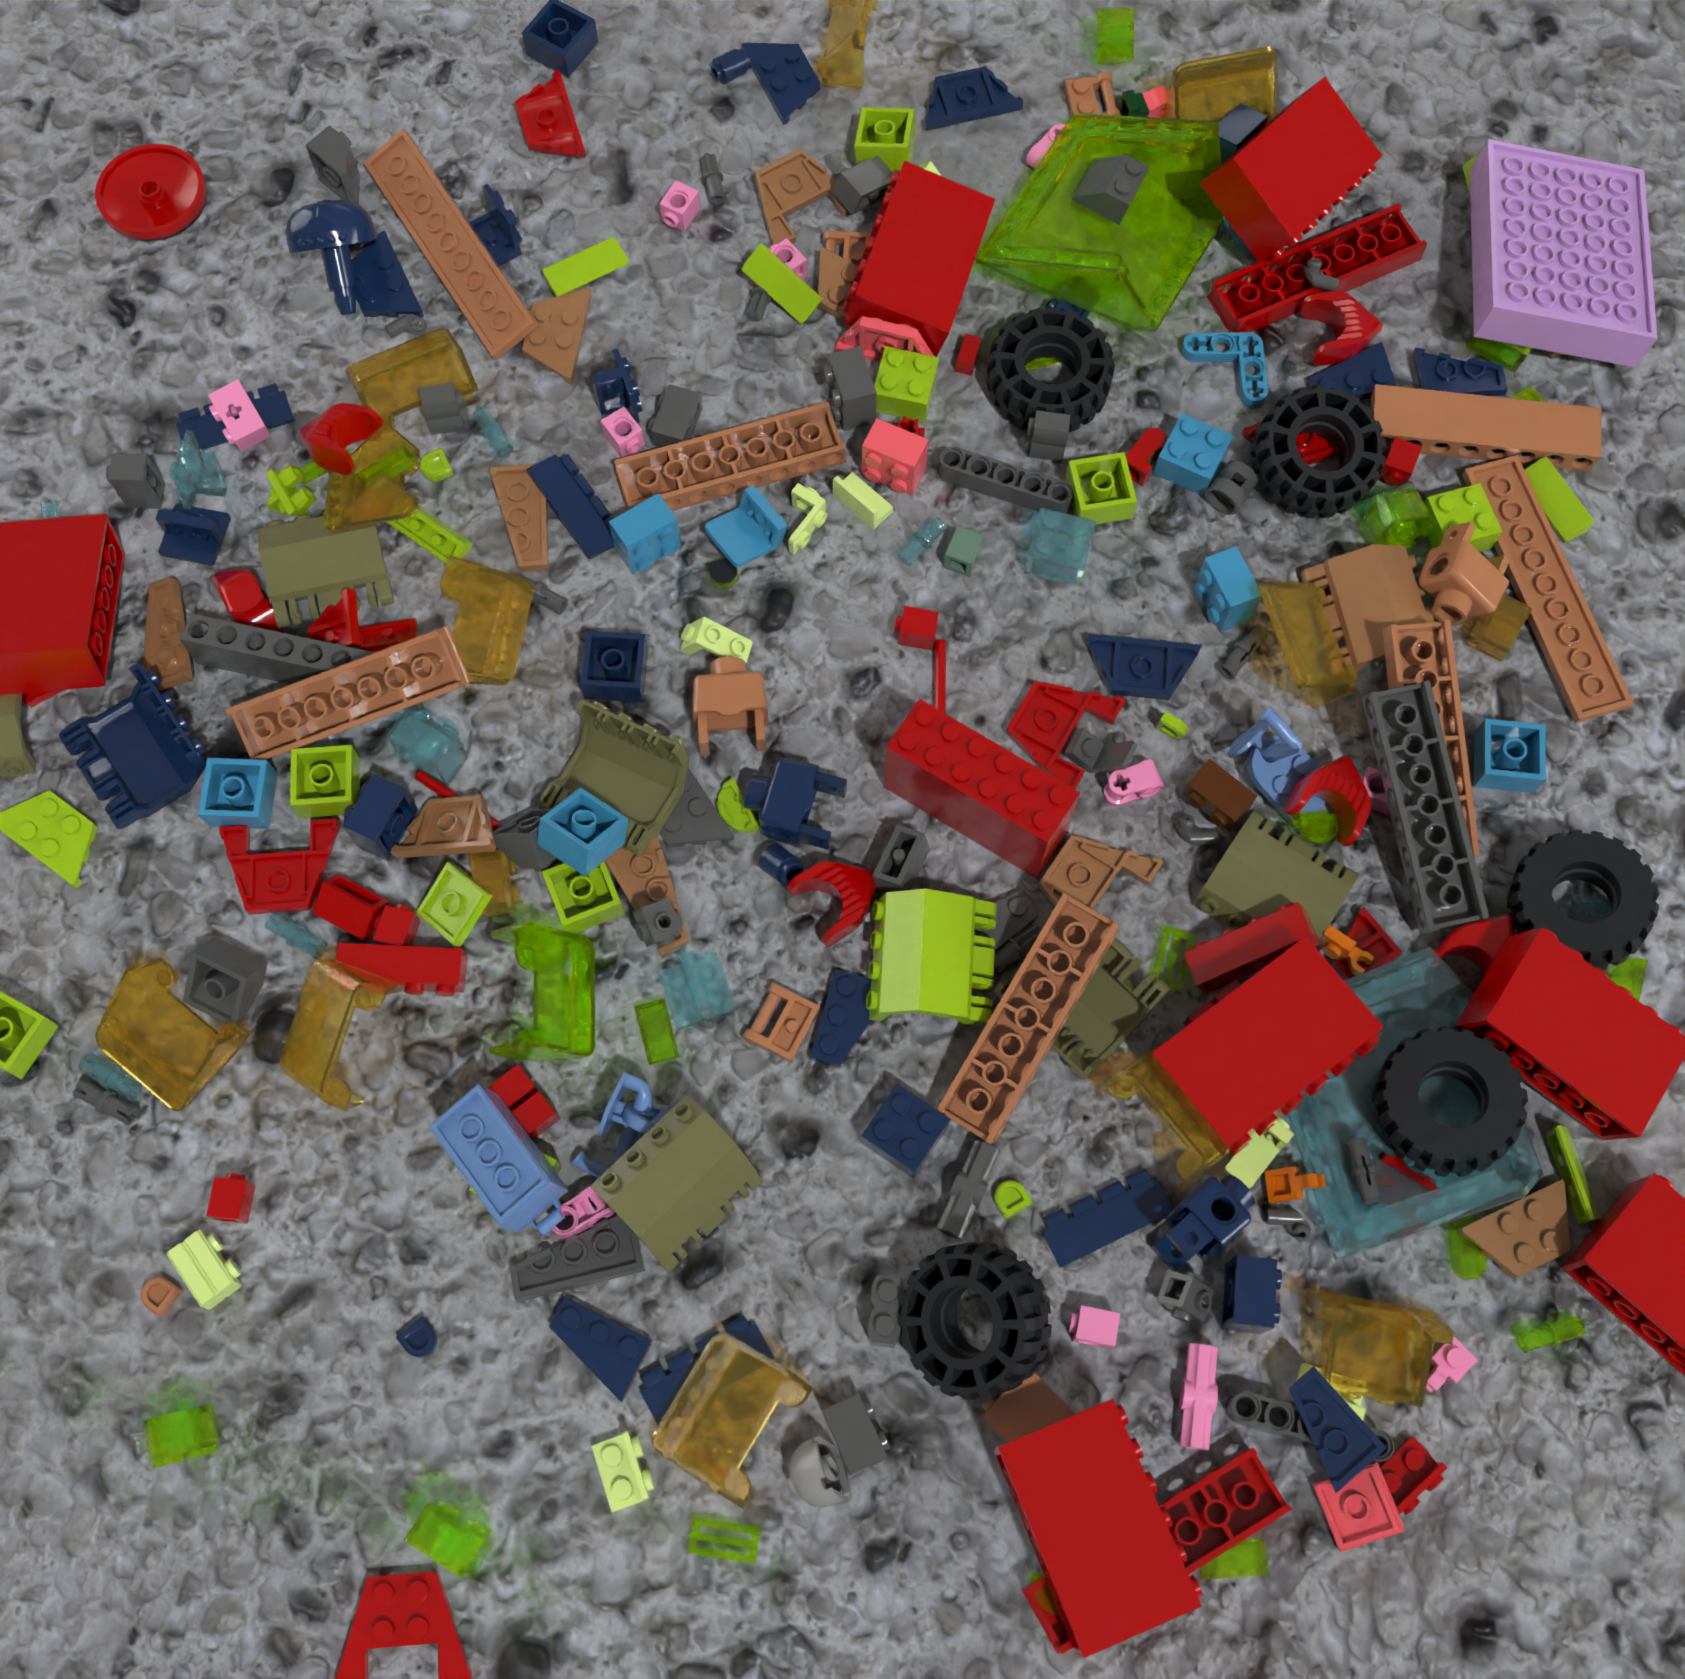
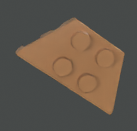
M822 247L819 254L818 295L823 300L818 307L844 321L847 313L843 312L842 309L859 266Z
M585 288L559 297L556 296L532 303L530 313L539 326L524 337L522 346L523 356L541 364L542 368L550 373L552 371L556 372L568 384H573L592 298L591 289Z
M481 795L429 799L421 809L419 816L407 827L406 830L410 833L401 846L394 844L390 853L396 858L496 851V843L486 801Z
M1563 1179L1555 1181L1456 1231L1462 1238L1467 1237L1480 1248V1253L1489 1260L1495 1261L1499 1268L1511 1278L1519 1277L1571 1251L1565 1183Z

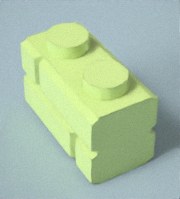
M198 1230L184 1239L182 1243L169 1250L166 1255L200 1307L209 1310L223 1301L225 1297L230 1296L241 1288L242 1284L237 1278L241 1275V1272L231 1259L227 1261L220 1253L224 1247L214 1233L208 1235V1233Z

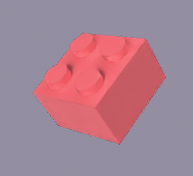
M876 418L862 444L861 475L871 482H880L890 486L898 493H906L913 496L926 471L929 440Z

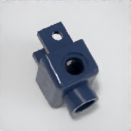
M781 758L776 762L771 778L755 773L752 775L746 791L744 808L760 812V831L767 838L799 848L801 843L829 850L831 831L809 826L807 821L817 791L845 798L847 779L819 772V765Z
M1231 1174L1226 1175L1221 1181L1216 1177H1209L1166 1216V1220L1172 1229L1152 1249L1174 1272L1195 1254L1203 1261L1211 1259L1249 1225L1251 1215L1248 1210L1255 1204L1254 1196L1240 1179ZM1172 1247H1177L1181 1252L1180 1258H1176L1171 1254Z

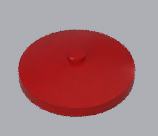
M165 144L141 145L121 153L110 161L101 172L95 188L96 204L106 223L124 236L141 240L163 238L185 228L201 211L207 194L204 175L195 159L187 152Z

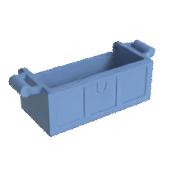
M478 1083L428 1126L500 1227L519 1233L529 1225L539 1230L541 1234L546 1235L565 1218L562 1214L559 1198L569 1191L497 1093ZM554 1204L556 1209L536 1224L535 1220Z

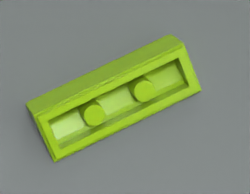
M611 237L544 268L542 273L548 288L559 297L630 262L618 241Z
M762 243L757 246L742 267V271L758 286L765 289L769 296L801 324H804L813 315L823 300L820 295Z
M1545 456L1526 468L1525 472L1550 525L1561 540L1566 543L1588 532L1594 524V519L1549 459Z
M399 498L387 521L391 526L451 568H454L474 544L411 499Z
M1558 1125L1547 1131L1546 1137L1561 1179L1565 1183V1190L1577 1224L1582 1225L1598 1221L1601 1217L1567 1126Z

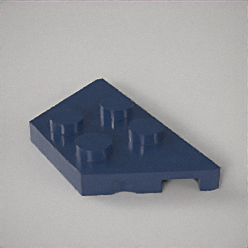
M781 43L741 44L742 49L747 52L750 58L751 69L783 125L787 124L790 121V115L796 109L801 110L807 100L820 90V81L799 44Z
M986 66L935 77L928 114L925 119V130L1022 110L1024 102L1021 97L1015 98L1010 94L1008 86L1002 80L997 79L994 73Z
M385 230L381 231L375 240H372L352 259L357 284L353 286L359 307L364 317L386 316L399 318V314H414L422 318L424 317L422 309Z
M1088 634L1087 637L1088 647L1110 695L1169 700L1201 649V645L1095 634Z

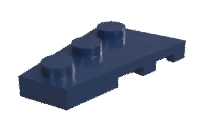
M835 969L810 1054V1060L838 1068L842 1066L868 1025L873 1021L869 1020V1010L866 1008L867 994L871 991V979Z
M564 1297L549 1327L623 1403L653 1341Z

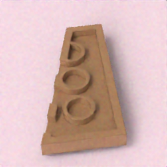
M658 835L653 837L646 851L641 856L628 851L627 848L621 847L605 860L634 911L669 897L673 909H677L681 915ZM684 922L681 926L683 932L674 936L676 942L658 949L657 944H654L662 958L689 944Z

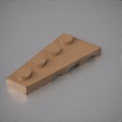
M536 464L489 467L520 572L549 570L547 499L527 472L528 468Z
M171 577L149 584L143 667L146 671L152 669L162 683L157 686L160 691L193 681L189 652L179 640L180 635L183 634L185 629L179 581Z

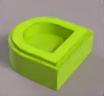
M442 448L424 455L420 461L422 475L429 481L437 482L454 475Z
M1165 711L1156 725L1158 730L1178 740L1183 739L1189 730V727L1182 720Z
M1010 1180L1001 1183L994 1194L995 1205L1004 1220L1033 1204L1025 1188L1016 1181Z

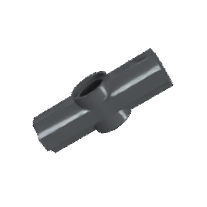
M974 1141L962 1171L959 1170L948 1197L950 1199L937 1226V1230L949 1237L962 1241L971 1222L972 1215L975 1209L978 1210L989 1183H987V1180L1000 1150L984 1141Z

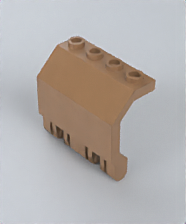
M1373 544L1327 559L1324 563L1307 568L1300 573L1307 595H1316L1329 590L1332 594L1316 599L1309 605L1321 646L1328 647L1342 642H1346L1347 647L1328 652V654L1324 655L1330 678L1336 679L1354 674L1366 665L1385 660L1382 629L1387 628L1389 625L1435 622L1430 606L1424 607L1421 598L1427 596L1426 592L1420 586L1419 581L1415 580L1413 572L1419 571L1414 554L1408 556L1405 546Z

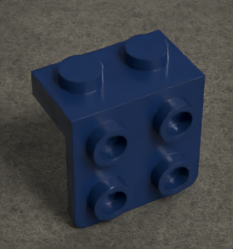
M486 184L482 188L489 212L469 223L498 266H501L522 255L519 244L522 242V238L515 227L518 225L514 213L511 209H505L499 192L497 190L492 191L490 186Z

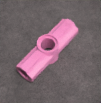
M1188 1344L1185 1379L1181 1382L1179 1393V1408L1182 1410L1179 1437L1180 1447L1209 1450L1212 1414H1215L1218 1400V1386L1215 1384L1218 1347L1205 1344Z

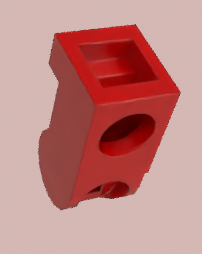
M1150 428L1146 430L1126 454L1131 479L1142 487L1150 477L1153 467L1151 463L1158 460L1167 441V436L1161 429Z

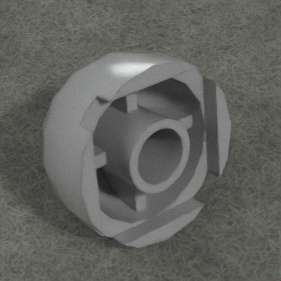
M824 1434L808 1439L795 1450L790 1461V1474L787 1476L788 1485L792 1493L798 1494L804 1502L816 1507H828L845 1501L848 1497L844 1494L850 1492L849 1478L842 1457L840 1456L835 1460L830 1449L836 1446Z

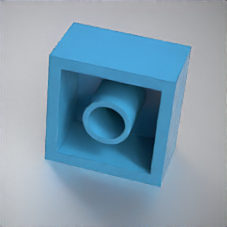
M1181 413L1158 457L1153 474L1205 497L1206 490L1212 484L1228 453L1234 435Z
M659 493L609 521L615 550L632 574L649 569L654 562L662 557L673 555L681 547L677 518Z
M1237 546L1206 557L1194 585L1196 596L1199 600H1203L1207 607V615L1210 622L1217 626L1220 633L1250 622L1263 596Z
M1485 718L1474 732V787L1534 793L1546 781L1545 724Z
M207 758L198 816L209 827L247 825L252 829H269L277 771L267 760Z
M580 787L540 818L537 845L586 876L625 844L629 818Z

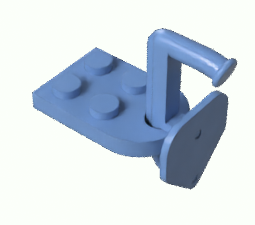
M1272 706L1261 715L1257 723L1233 741L1227 755L1233 758L1243 754L1248 758L1247 770L1252 783L1295 830L1301 829L1327 802L1320 797L1312 796L1298 814L1290 816L1284 812V807L1298 780L1304 774L1319 766L1302 748L1300 738L1273 711ZM1271 727L1277 735L1266 737L1264 732Z
M623 1072L606 1106L598 1129V1135L603 1137L612 1129L615 1122L625 1125L611 1165L608 1166L587 1157L582 1150L572 1161V1167L576 1166L580 1170L599 1178L642 1137V1134L648 1132L669 1112L652 1105L650 1088L643 1079ZM627 1088L638 1092L635 1102L627 1104L623 1102Z

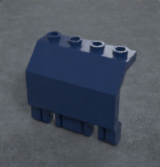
M140 662L129 668L138 680L130 697L95 718L76 721L59 733V738L72 756L79 755L93 746L95 747L84 754V756L78 758L76 765L81 769V773L96 794L98 800L110 799L123 791L124 794L114 799L104 808L106 813L110 815L109 817L116 829L126 828L141 818L149 817L190 792L206 767V761L201 755L206 752L196 736L192 739L187 734V731L191 729L181 713L177 716L174 714L172 709L176 707V704L167 691L161 694L157 686L162 684L152 669L146 671Z

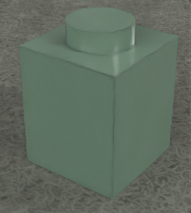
M957 526L945 553L944 568L971 577L983 548L984 535L979 534L975 529Z

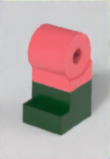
M1157 86L1149 91L1137 94L1134 93V90L1124 91L1119 110L1127 128L1167 117L1173 112L1174 105L1167 89L1163 86Z

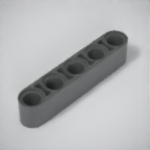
M946 447L940 453L938 474L947 483L1053 517H1062L1070 510L1073 489L1065 481L958 447ZM953 463L956 466H948L946 464ZM973 472H981V473H983V474H982V475H976V474H974ZM1001 480H1007V481H1009L1010 483H1007V484H1006V483H1002V482H1000V481H1001ZM1027 489H1034L1037 492H1030ZM1055 497H1060V498H1062V499H1064V500L1059 501V500H1056V499H1054V498H1055Z
M1245 1391L1232 1395L1227 1400L1225 1411L1227 1417L1232 1422L1314 1446L1311 1437L1303 1432V1419L1296 1405ZM1239 1399H1244L1249 1403L1250 1414L1248 1417H1242L1238 1414L1236 1403ZM1272 1408H1276L1282 1413L1283 1422L1280 1427L1274 1426L1269 1420V1413ZM1369 1427L1387 1447L1372 1462L1388 1460L1394 1452L1392 1437L1383 1430Z

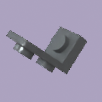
M1079 728L1076 730L1064 754L1088 773L1122 770L1131 764L1134 758L1133 754L1138 745L1134 741L1103 744L1085 728Z

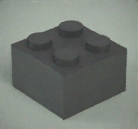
M861 346L829 353L828 366H824L827 382H824V387L828 399L833 398L835 404L832 405L835 421L841 422L843 431L874 424L876 420V390Z

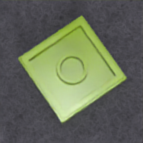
M447 862L416 911V914L454 946L461 947L493 895L455 864Z

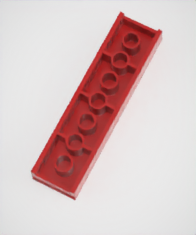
M1398 203L1288 249L1274 260H1271L1269 257L1261 263L1257 262L1213 281L1207 299L1229 333L1253 332L1300 312L1299 306L1306 297L1315 293L1329 292L1313 287L1305 276L1304 266L1307 265L1308 259H1320L1322 262L1320 269L1323 274L1339 278L1337 291L1347 292L1420 261L1427 242L1425 240L1420 241L1400 212L1402 206ZM1391 215V217L1382 222L1387 216ZM1369 224L1364 230H1361L1362 227ZM1346 234L1343 238L1336 241L1340 236ZM1322 244L1318 249L1314 250L1316 246ZM1296 254H1299L1296 258L1289 261L1291 257H1293ZM1275 264L1271 269L1267 270L1270 265ZM1248 274H1251L1250 277H1248L1247 279L1241 281L1245 276H1247ZM1228 283V285L1225 288L1219 290L1221 286Z
M1254 1448L1246 1449L1158 1504L1159 1507L1163 1505L1166 1507L1173 1526L1169 1527L1173 1540H1179L1185 1550L1188 1561L1183 1563L1188 1575L1292 1510L1279 1493L1256 1454L1258 1453ZM1043 1575L1021 1590L1056 1653L1063 1654L1073 1648Z

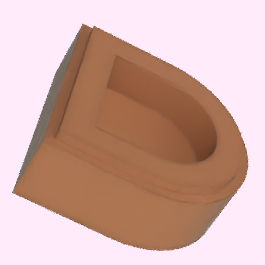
M154 1277L143 1285L140 1297L146 1308L162 1318L184 1290L169 1279Z

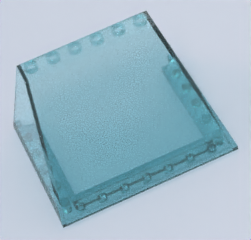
M1431 947L1345 980L1348 986L1384 1026L1378 1035L1381 1040L1363 1058H1360L1358 1055L1354 1056L1355 1060L1350 1064L1351 1066L1340 1076L1335 1078L1333 1074L1329 1075V1081L1325 1083V1087L1312 1097L1307 1093L1303 1095L1304 1100L1299 1103L1300 1106L1288 1115L1307 1174L1317 1173V1175L1324 1174L1326 1187L1313 1189L1335 1258L1341 1259L1525 1197L1544 1174L1525 1124L1521 1127V1134L1500 1160L1495 1161L1489 1168L1483 1171L1475 1170L1468 1176L1458 1177L1456 1173H1450L1447 1177L1436 1176L1435 1170L1426 1168L1423 1172L1414 1168L1415 1162L1405 1157L1404 1166L1423 1178L1426 1175L1432 1178L1429 1182L1439 1187L1432 1191H1428L1381 1161L1384 1154L1389 1155L1393 1159L1397 1156L1394 1153L1396 1147L1391 1142L1386 1143L1380 1133L1383 1129L1380 1124L1375 1122L1373 1115L1375 1110V1103L1372 1102L1373 1090L1376 1085V1078L1391 1051L1397 1048L1402 1040L1407 1037H1415L1418 1031L1430 1029L1431 1032H1437L1439 1026H1451L1453 1031L1460 1032L1454 1028V1025L1474 993ZM1434 1076L1422 1083L1418 1093L1419 1100L1424 1111L1431 1119L1441 1125L1452 1128L1467 1127L1476 1120L1479 1113L1478 1102L1474 1093L1466 1084L1449 1076ZM1366 1138L1372 1166H1376L1378 1172L1375 1177L1383 1201L1381 1204L1369 1207L1361 1206L1362 1202L1356 1179H1352L1350 1173L1353 1168L1348 1148L1345 1144L1347 1141Z

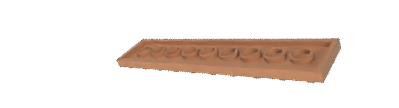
M401 129L368 158L364 165L491 356L498 360L539 325L409 133Z
M1518 455L1465 469L1462 477L1466 485L1471 486L1481 483L1503 531L1494 547L1498 556L1505 555L1510 560L1506 573L1574 722L1579 723L1630 708L1634 704Z

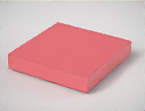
M1378 1462L1367 1465L1337 1493H1335L1330 1479L1313 1484L1340 1552L1406 1530Z

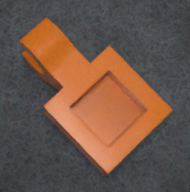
M1331 925L1323 933L1320 945H1318L1330 958L1339 959L1343 963L1347 960L1349 970L1357 977H1361L1365 971L1357 964V961H1364L1370 965L1374 959L1369 952L1355 946L1357 942Z
M1292 1166L1264 1171L1268 1203L1276 1204L1303 1200L1302 1190L1326 1187L1324 1174L1310 1173L1300 1175L1299 1167Z

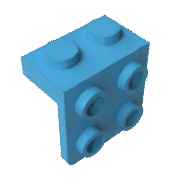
M752 485L744 489L738 508L707 522L704 531L733 566L741 567L781 547L788 525L784 518L768 503L767 498Z

